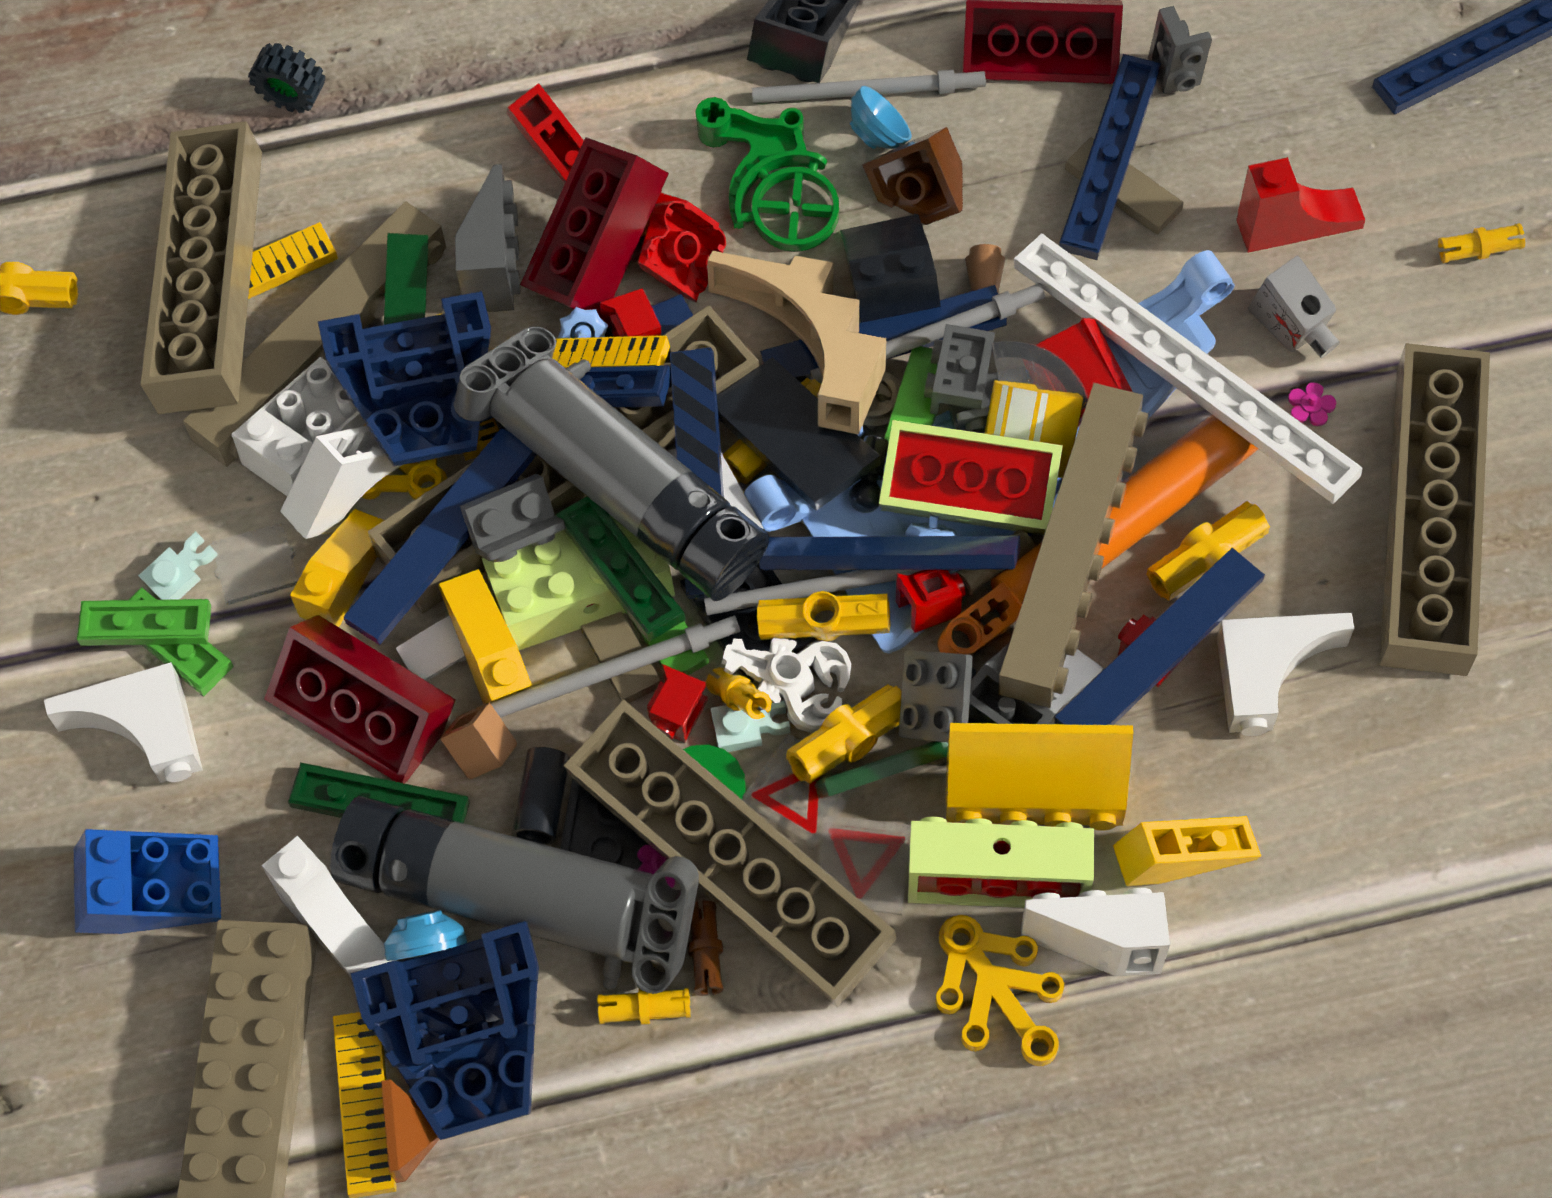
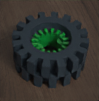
M269 43L262 47L248 74L250 85L255 86L254 91L257 94H264L263 99L269 102L272 100L276 102V107L281 109L282 106H286L287 111L294 112L296 109L298 113L311 110L326 78L322 74V68L314 66L316 61L313 58L306 59L304 57L306 53L301 50L296 53L293 51V47L286 45L284 49L281 43H274L273 46Z

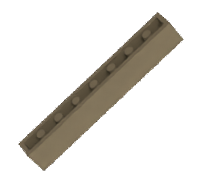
M405 201L242 362L238 404L193 410L183 420L191 441L226 467L236 458H239L232 433L319 357L326 361L318 321L359 314L362 329H365L375 319L381 318L384 315L387 233L428 235V267L435 264L447 248L441 225Z
M1093 383L999 674V695L1050 708L1054 694H1063L1069 669L1064 668L1063 665L1067 655L1075 656L1081 634L1080 630L1075 629L1078 617L1086 619L1092 593L1087 592L1090 580L1098 581L1104 556L1098 555L1102 543L1109 545L1115 526V520L1110 519L1113 507L1121 508L1126 490V483H1122L1121 479L1124 471L1131 473L1133 470L1137 448L1132 447L1135 436L1143 437L1146 428L1148 413L1142 412V394Z

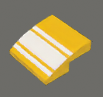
M994 380L984 434L1063 445L1058 477L1063 478L1075 442L1083 398L1079 393L1041 390L1035 384Z

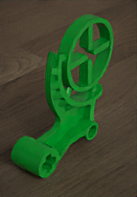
M710 97L702 100L697 105L695 112L698 137L703 144L714 148L721 147L728 141L745 142L751 148L735 170L730 184L729 210L734 229L744 228L743 223L753 221L757 232L767 243L778 249L791 252L810 250L825 242L834 232L839 220V198L833 184L824 175L817 172V170L825 169L827 159L821 154L806 150L802 112L797 108H787L781 113L780 118H763L752 115L742 109L730 108L727 102L721 98ZM782 168V169H780V170H777V171H775V172L769 174V172H771V171H773V170ZM760 178L762 182L754 192L752 211L742 213L743 201L748 190ZM794 179L792 198L793 205L796 207L801 204L803 180L817 184L828 194L832 205L804 203L801 206L803 216L830 218L827 225L813 236L797 239L799 215L796 211H793L790 216L788 239L780 237L766 228L760 219L759 213L781 215L790 213L788 202L761 200L771 187L782 181Z

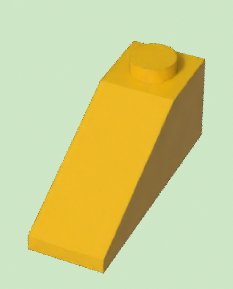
M354 509L310 558L290 594L299 617L307 620L320 615L340 627L344 615L348 612L377 558L368 531L383 522V519Z
M478 569L439 583L438 587L483 705L532 686L518 647L480 570Z
M1247 816L1141 822L1113 845L1126 886L1162 884L1254 861L1261 857Z

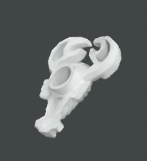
M773 638L768 652L765 650H746L742 639H733L732 645H727L721 663L726 665L724 671L731 675L740 668L754 680L760 682L758 690L768 694L772 702L780 703V696L783 697L788 709V719L797 729L810 733L820 729L825 718L836 708L842 706V698L837 696L833 704L829 708L824 709L821 704L828 702L829 694L814 695L804 702L801 699L810 695L815 690L810 666L813 667L817 676L828 687L831 688L833 678L830 675V672L837 676L838 692H843L850 679L851 662L847 652L837 643L816 641L808 644L803 650L795 654L792 652L797 643L794 640Z

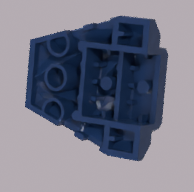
M482 291L442 298L441 315L362 329L359 314L318 321L327 365L342 385L347 396L362 416L393 467L477 450L480 421H469L460 417L455 411L454 401L461 371L488 353L491 325Z
M526 921L481 934V939L453 948L437 951L404 962L393 960L350 973L361 1018L368 1029L373 1030L387 1051L386 1057L393 1067L398 1068L410 1087L409 1093L440 1140L531 1114L539 965Z

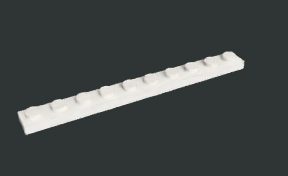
M1041 233L1014 258L1015 269L1035 284L1040 283L1046 292L1081 318L1095 319L1104 335L1332 504L1361 477L1362 467L1044 234Z

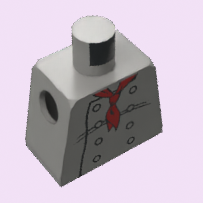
M1298 255L1266 277L1248 310L1291 352H1295L1306 343L1311 346L1320 358L1334 350L1340 342L1326 325L1336 312L1335 305Z

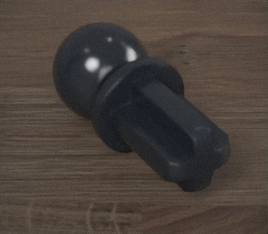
M873 435L866 436L864 441L880 455L881 465L856 482L849 492L850 504L861 513H870L879 507L881 488L877 484V480H883L884 475L883 469L888 441L883 437Z

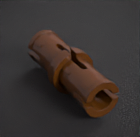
M703 900V919L698 901L694 904L690 926L691 941L687 944L689 956L693 957L694 993L700 996H708V977L712 994L716 995L723 992L719 955L723 953V942L718 939L716 903Z

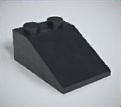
M768 0L754 19L747 60L757 63L766 70H779L794 75L803 82L820 83L833 63L860 0Z
M918 214L840 230L855 299L860 300L859 316L861 323L941 307L937 274L930 246Z

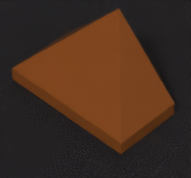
M391 1079L382 1080L389 1172L396 1183L406 1182L438 1142L439 1138L416 1102Z

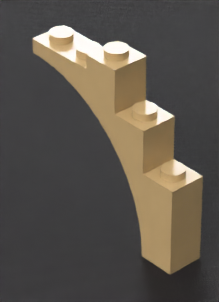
M712 251L708 259L709 292L748 303L765 311L793 330L813 354L822 375L823 381L818 393V426L859 434L885 372L886 338L859 333L860 300L833 295L834 263L794 256L791 264L786 265Z

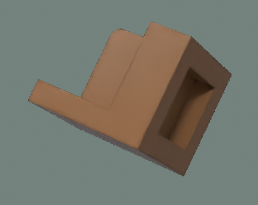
M490 702L457 716L440 738L469 779L501 767L517 746L515 738Z

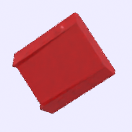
M661 193L651 214L638 264L642 270L677 294L697 302L699 293L705 291L708 285V259L712 251L723 253L726 247V237L719 228V223L692 203Z
M1082 318L1079 323L1035 345L1057 356L1074 372L1082 384L1088 399L1093 383L1133 392L1095 319ZM1022 358L1028 370L1031 384H1035L1041 390L1067 392L1062 382L1047 368ZM1085 408L1081 409L1078 427L1081 424Z

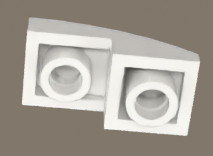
M450 616L396 647L408 670L426 681H429L456 662L466 660Z

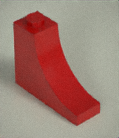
M1288 157L1248 165L1236 218L1248 253L1363 229L1366 219L1353 187L1321 190L1303 186L1296 181Z

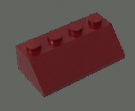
M966 0L963 73L985 71V78L989 80L1113 84L1120 61L1122 1Z
M585 137L520 286L573 310L575 307L584 310L596 309L601 318L600 302L614 298L669 173L635 154Z
M320 615L289 627L264 700L393 781L406 783L441 738L456 701L452 696Z

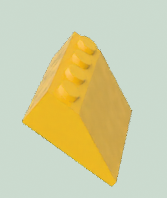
M950 723L946 765L947 822L965 823L969 819L981 818L991 821L992 824L1011 825L1014 821L1028 820L1048 827H1056V825L1064 822H1074L1081 825H1089L1090 828L1099 831L1123 826L1127 810L1133 725Z

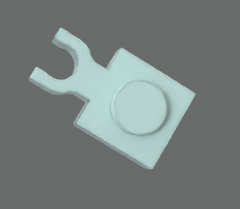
M195 531L185 541L184 548L178 555L169 547L138 576L161 600L181 599L201 580L194 570L201 565L210 563L218 554L210 545L203 552L197 554V547L205 540Z
M785 701L772 703L769 713L761 710L760 712L765 715L761 719H753L742 710H732L726 705L711 708L718 748L725 749L727 752L762 746V733H770L776 736L789 734V721L775 723L771 720L774 715L786 713Z

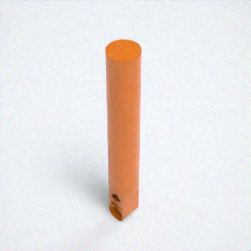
M1211 414L1123 480L1122 483H1126V490L1121 508L1113 507L1110 519L1115 520L1109 545L1102 543L1098 555L1104 556L1102 569L1259 449ZM1042 542L1018 559L1015 568L1006 569L991 580L992 590L955 617L945 627L938 637L939 652L973 656L1016 624ZM996 609L1000 617L992 619L984 626L980 620L988 612ZM952 631L965 633L969 638L970 647L960 648L955 645L951 636Z

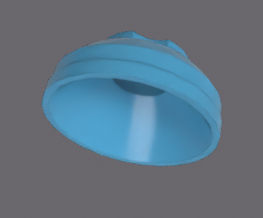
M861 86L851 99L852 121L850 125L864 143L872 149L876 147L895 149L911 140V131L894 106L874 89Z
M442 910L397 919L398 924L384 943L385 958L387 961L398 960L453 948L467 943V937L463 926L449 916L442 914Z

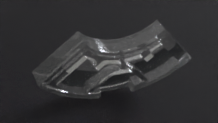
M991 342L999 381L1035 384L1041 390L1079 393L1083 398L1081 410H1085L1089 398L1082 382L1073 369L1056 354L1028 342Z

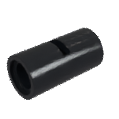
M533 747L527 750L512 829L513 837L543 845H550L556 841L568 774L564 765L570 759L569 755L565 752L549 747Z

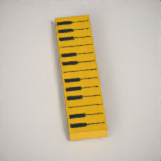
M321 222L253 251L248 299L338 259L337 252Z
M666 335L557 338L552 359H555L565 368L583 359L589 361L591 367L659 366L665 364L670 344Z
M360 1012L333 1016L349 1198H359L397 1192L396 1182L389 1172L381 1084L382 1080H386L384 1047L374 1031L368 1029L361 1018Z

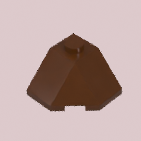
M947 127L914 139L862 164L878 202L891 208L896 206L912 215L918 214L921 223L925 225L963 211L962 161Z

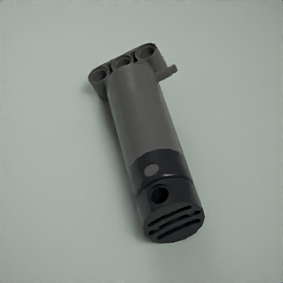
M541 327L523 329L461 371L454 401L455 411L460 417L469 421H482L489 416L495 418L504 428L674 569L679 570L687 580L714 602L720 601L732 594L743 584L762 559L769 543L770 537L768 533L735 506H731L717 491L585 385L580 379L590 371L591 364L589 361L583 359L565 368L555 359H552L556 339L550 331Z
M364 796L355 797L347 806L334 837L330 862L332 878L338 883L374 893L383 892L388 897L442 910L443 912L501 928L526 921L531 936L606 956L603 969V986L606 989L612 990L617 987L623 961L632 963V977L635 984L641 990L652 994L663 992L682 969L699 883V873L696 866L684 857L674 856L667 859L654 874L413 809L405 810L401 806ZM665 876L674 878L679 883L681 890L671 888L667 884ZM658 919L668 921L673 931L663 929ZM651 960L659 962L666 972L656 970L652 966Z

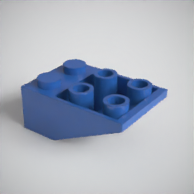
M85 829L74 847L75 933L123 934L218 922L221 919L218 835Z

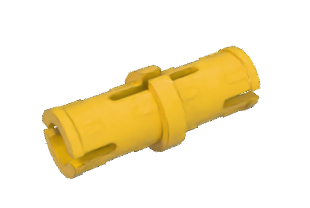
M1517 223L1491 230L1480 227L1475 228L1473 233L1446 238L1440 237L1438 239V248L1447 249L1455 247V249L1439 252V256L1444 264L1449 261L1475 256L1479 260L1487 259L1491 253L1524 249L1525 238L1508 240V237L1523 235L1524 230L1522 225Z
M721 667L712 670L716 675L720 676L718 679L708 674L706 679L708 691L721 697L723 703L730 709L742 710L753 719L765 717L762 712L757 710L759 707L769 713L772 705L771 698L765 692L756 689L754 684L750 682L751 680L745 676L730 675L724 671L725 668Z
M639 988L638 993L598 995L599 1024L640 1020L641 1025L650 1024L652 1019L691 1018L689 988L663 991L657 994L647 993Z

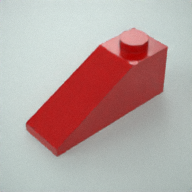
M538 83L508 106L506 114L530 145L565 183L584 140Z

